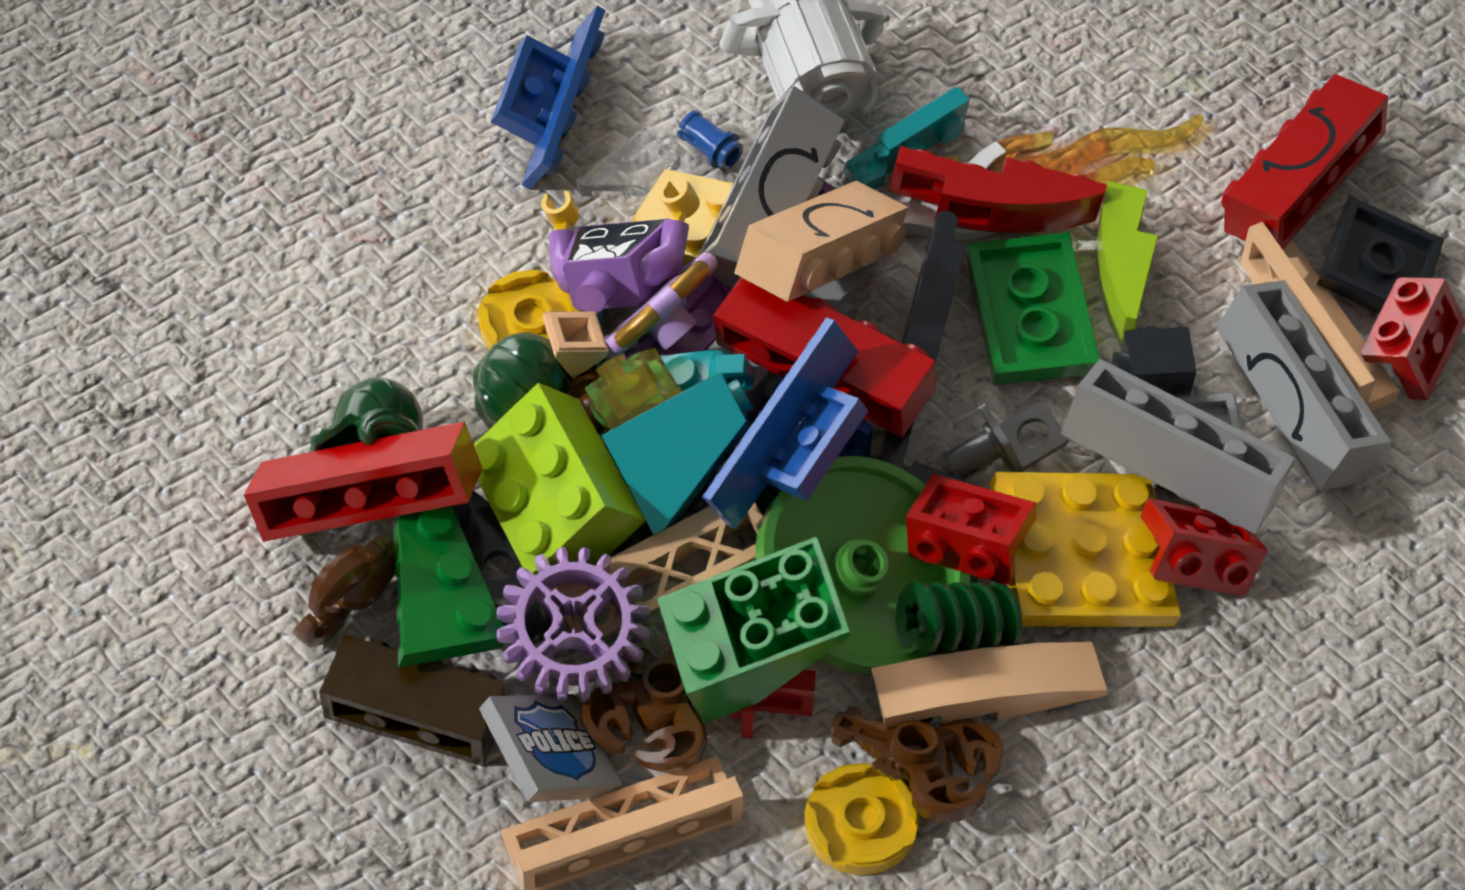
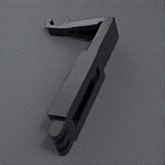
M942 211L936 218L926 247L901 342L904 345L913 344L923 349L930 358L935 360V365L966 246L965 243L953 240L958 219L951 211ZM913 423L903 438L886 430L878 460L905 470L925 485L933 474L979 486L917 461H913L911 466H907L904 463V458Z

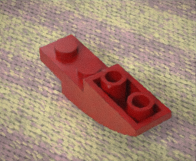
M900 146L889 192L938 205L934 222L940 212L951 211L957 216L958 222L956 227L987 232L1032 233L1073 228L1095 222L1107 184L1093 181L1084 175H1071L1045 168L1032 161H1019L1006 157L1002 173L987 170L978 164H965L936 156L927 150H914Z

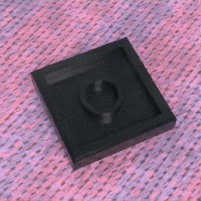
M1350 196L1343 205L1316 284L1380 314L1398 278H1432L1444 239Z

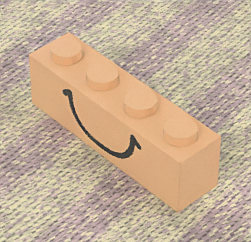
M858 181L851 182L750 224L734 274L789 302L894 254L905 238L906 228L903 226L908 207Z

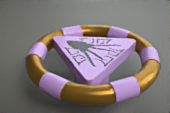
M703 253L694 258L676 276L667 281L649 300L631 312L620 325L604 338L609 352L607 357L600 362L608 363L618 358L630 347H637L638 339L648 331L666 350L690 330L697 322L682 305L686 304V297L716 270V257L712 253Z

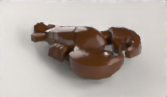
M386 533L370 540L365 545V548L362 545H357L336 555L322 568L312 582L308 600V608L314 614H307L292 631L301 643L309 648L322 645L343 628L346 623L345 620L352 611L367 609L379 599L395 576L394 540L390 541Z
M672 646L664 650L660 658L654 656L647 648H640L644 652L642 661L640 663L630 661L626 663L631 671L630 675L639 678V680L612 683V691L604 694L599 687L593 689L590 693V699L585 700L582 705L583 724L595 743L609 752L623 755L626 745L611 733V730L617 728L621 731L624 740L631 741L632 727L625 707H633L636 719L644 731H656L643 741L642 746L647 750L654 748L663 749L657 752L636 750L634 760L647 769L664 773L681 772L698 763L706 750L708 739L705 725L690 706L691 701L686 694Z
M849 706L846 712L837 713L831 724L832 743L838 747L845 746L851 742L857 743L860 749L866 751L867 755L875 759L872 765L876 772L880 771L882 776L885 778L889 777L891 781H899L902 778L909 782L912 791V806L923 818L939 823L959 822L972 816L985 801L987 785L985 784L990 783L1000 771L1004 747L999 734L985 723L967 719L951 722L934 730L929 725L933 719L931 717L918 721H905L897 726L885 728L883 722L864 720L858 707ZM952 751L965 772L973 777L978 772L976 761L983 762L985 766L983 779L985 784L980 782L973 790L967 792L970 781L967 778L953 777V765L949 752Z

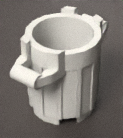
M748 0L751 9L730 15L719 43L720 48L727 53L761 57L777 100L795 86L841 118L857 108H861L863 114H866L877 100L879 87L876 83V75L878 74L866 45H872L876 42L887 18V11L882 6L856 0ZM855 20H863L860 30Z

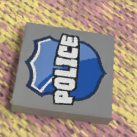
M557 694L489 696L479 708L527 802L593 799L619 790L623 786L604 748L591 739L584 727L582 707L575 694H568L565 701L558 700Z

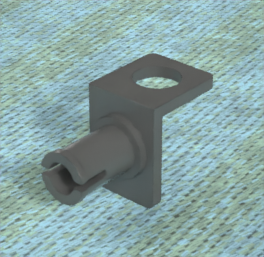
M1044 401L1036 402L1000 425L984 402L978 406L985 421L982 424L984 430L948 452H943L942 456L954 476L961 479L968 478L999 458L1003 462L1008 460L1015 472H1023L1068 444V438L1061 435L1062 428ZM1030 422H1040L1048 427L1046 441L1041 446L1035 448L1025 447L1018 440L1021 428Z

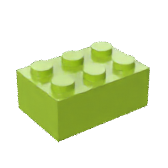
M537 383L474 444L483 468L478 482L522 567L529 569L534 575L538 574L535 557L543 554L550 566L556 565L557 549L561 547L565 548L568 552V562H578L580 549L588 548L590 550L589 564L595 566L603 554L610 555L646 521L582 403L575 397Z

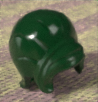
M522 332L509 335L497 341L474 368L472 375L473 386L476 392L474 407L478 416L484 421L485 426L490 429L537 383L566 394L568 372L555 358L550 340L536 333Z
M383 377L362 380L350 386L341 395L334 409L331 425L321 429L319 434L310 437V452L358 442L371 445L378 438L423 430V414L420 404L414 394L401 383Z

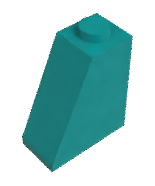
M718 372L601 435L654 535L661 533L678 522L751 425L744 413L753 409V406L738 379L728 383L724 375Z

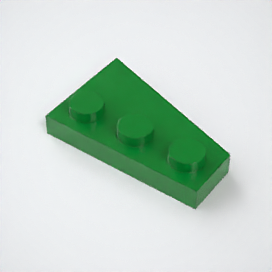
M452 506L395 516L393 521L395 577L398 578L399 592L396 613L397 625H400L398 668L502 649L505 643L498 642L497 630L504 625L501 620L497 619V609Z

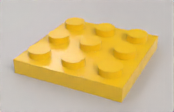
M994 473L989 482L990 490L1036 502V520L1014 555L1015 576L1008 585L1018 599L1022 614V627H1174L1181 614L1174 583L1155 580L1149 571L1160 548L1154 541V535L1140 518L1148 498L1156 499L1151 480L1135 474Z

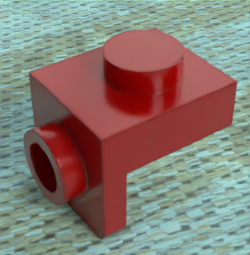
M803 670L759 703L731 713V718L742 719L741 738H753L756 711L812 717L816 671Z

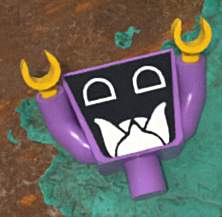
M666 181L659 190L660 200L669 209L670 218L579 226L575 232L570 230V228L577 223L580 213L570 193L565 191V203L558 209H555L549 194L543 196L541 207L554 227V231L549 233L551 272L559 288L564 293L570 294L575 309L596 311L598 313L604 308L641 305L649 300L669 279L681 271L689 231V224L685 222V219L692 216L700 206L698 195L687 181L683 182L680 194L671 181Z

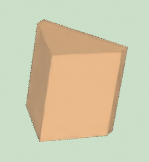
M596 311L544 312L542 318L554 356L573 379L607 357L609 351Z

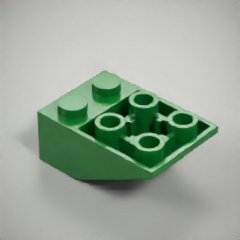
M818 537L811 538L657 598L686 694L704 723L759 703L851 636Z

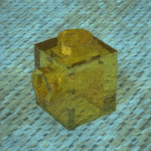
M655 348L638 352L628 359L624 353L616 355L596 369L600 378L585 387L586 392L591 398L590 408L594 417L603 427L610 430L682 392Z

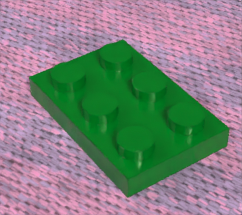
M1070 232L967 243L965 257L993 385L1087 375L1100 358Z

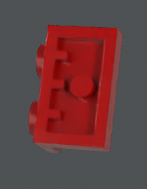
M1398 278L1360 352L1365 362L1391 363L1393 371L1399 378L1409 399L1429 400L1465 325V319L1446 279Z
M933 474L906 515L908 554L927 563L1009 585L1015 576L1014 555L1036 520V502Z
M1148 498L1140 515V518L1154 535V541L1160 546L1149 570L1153 578L1158 581L1244 596L1248 593L1268 552L1267 548L1255 534L1240 526L1230 524L1228 520L1207 509Z

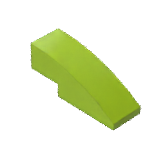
M1107 181L1097 233L1096 268L1100 295L1106 315L1117 341L1122 347L1125 330L1136 329L1158 235L1139 231L1148 190Z

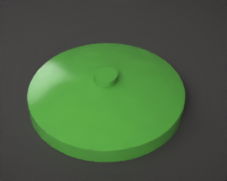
M861 456L837 457L807 501L779 490L767 506L761 519L757 533L755 559L757 560L811 538L818 537L851 632L849 638L819 660L841 670L865 675H872L871 668L931 655L921 653L916 643L908 649L902 647L898 639L895 624L896 605L899 594L906 585L911 582H922L927 585L932 582L946 583L947 585L952 582L970 584V574L927 563L908 554L906 515L926 485L905 470L878 459Z

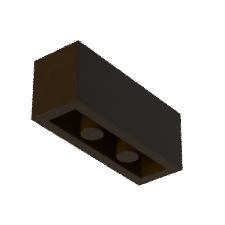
M344 634L319 690L325 719L484 767L495 739L479 708L489 696H506L505 682L498 681L495 676L480 669L465 671L445 665L441 660L398 668V650L392 649L384 641L373 637L359 639Z

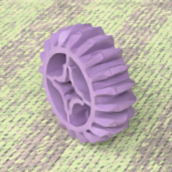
M562 547L557 549L556 565L550 566L543 554L536 556L535 565L538 574L534 575L529 569L524 567L517 570V579L524 589L515 585H506L503 590L504 597L514 605H503L497 608V619L509 623V625L497 630V640L502 643H514L503 652L505 662L515 663L525 659L516 671L517 678L523 682L534 673H538L535 691L539 694L547 691L550 682L558 683L557 699L565 701L568 697V686H579L580 699L582 701L589 700V683L595 681L604 694L611 692L612 683L608 675L610 672L618 679L626 681L630 677L631 671L622 659L633 663H640L644 652L634 643L647 642L650 636V629L636 624L649 618V607L642 604L632 605L643 596L641 585H631L622 588L630 577V571L626 567H622L610 575L608 571L611 566V556L603 554L599 558L596 566L589 564L590 550L585 547L581 548L578 553V562H568V552ZM565 584H581L596 590L590 589L584 595L572 598L566 597L557 589L553 591L551 589ZM537 601L544 607V614L549 618L552 625L544 634V641L535 648L527 634L525 624L531 607ZM609 601L615 606L621 622L619 636L612 647L603 641V633L595 625L596 620L603 613V607ZM570 614L573 620L575 614L584 617L583 631L575 634L574 627L572 634L563 631V617ZM577 650L586 654L590 659L595 657L596 660L581 665H566L555 662L551 658L557 659L566 651Z

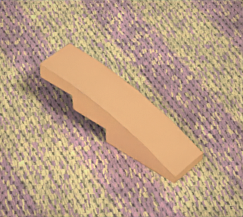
M1092 641L1047 642L987 647L928 656L871 668L872 680L885 728L897 726L905 721H918L935 716H940L941 723L944 725L994 712L996 713L997 720L1002 721L1107 695V687Z

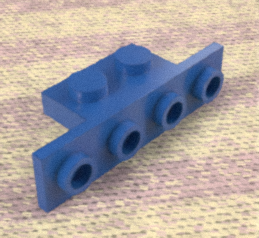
M596 6L576 29L567 56L528 35L519 43L491 123L535 145L521 184L528 189H531L544 174L551 177L563 157L564 149L558 147L561 136L565 137L575 122L578 110L572 107L574 99L583 93L589 82L591 70L586 68L588 59H592L596 55L605 36V32L599 30L606 10L599 6Z
M826 317L703 495L706 502L729 527L737 529L766 485L807 501L867 414L868 409L859 398L833 389L858 352L835 320Z

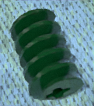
M911 582L899 594L896 605L895 624L897 636L902 647L908 649L916 643L921 653L932 654L938 648L941 653L947 654L953 653L957 648L959 651H967L977 648L1019 645L1022 633V614L1018 599L1013 590L1006 584L991 583L986 585L984 583H971L967 585L966 583L952 582L947 585L946 583L932 582L927 585L922 582Z

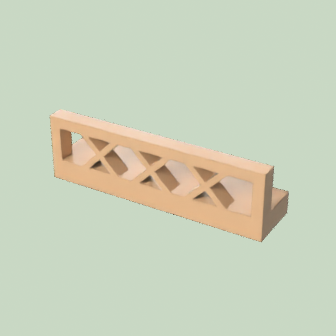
M1263 222L1249 227L1240 264L1253 283L1259 284L1285 280L1371 412L1396 402L1399 393L1398 387L1381 363L1364 361L1360 352L1365 341L1329 290L1316 284L1319 276L1294 241L1291 240L1282 250Z
M754 503L737 529L729 527L713 508L709 506L659 534L653 535L611 557V566L608 573L612 575L622 567H626L630 571V577L622 588L631 586L650 575L662 577L655 597L645 602L637 601L632 604L648 606L650 615L660 611L657 598L754 561L756 544L742 551L722 545L721 541L723 537L750 523L756 533H758L763 515L756 503ZM700 549L711 552L706 570L695 576L672 570L673 563ZM718 554L730 557L714 565ZM668 580L680 583L665 591ZM565 584L551 589L552 591L557 589L566 597L572 598L580 597L590 589L596 590L581 584ZM613 604L607 622L597 627L603 633V640L621 630L619 616L616 617L617 610ZM571 614L563 617L571 634L573 627L575 634L583 631V627L576 615L574 620Z
M717 755L700 761L681 772L665 773L502 829L501 834L522 890H547L741 822L743 818V794L735 776L727 779ZM708 777L712 778L714 784L684 794L688 784ZM675 789V791H674L673 794H670V793L667 792V791H670V790ZM647 798L659 802L630 812L635 802ZM621 808L619 813L612 811ZM596 817L604 821L576 831L583 820ZM566 827L564 832L558 830L560 828ZM537 836L549 839V841L521 850L519 845L520 842Z

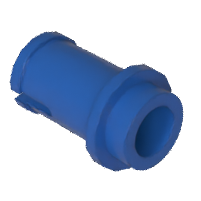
M691 111L679 124L681 130L677 131V136L707 156L708 164L713 168L728 170L740 159L743 153V145L739 143V136L732 131L724 132L706 119L699 111Z

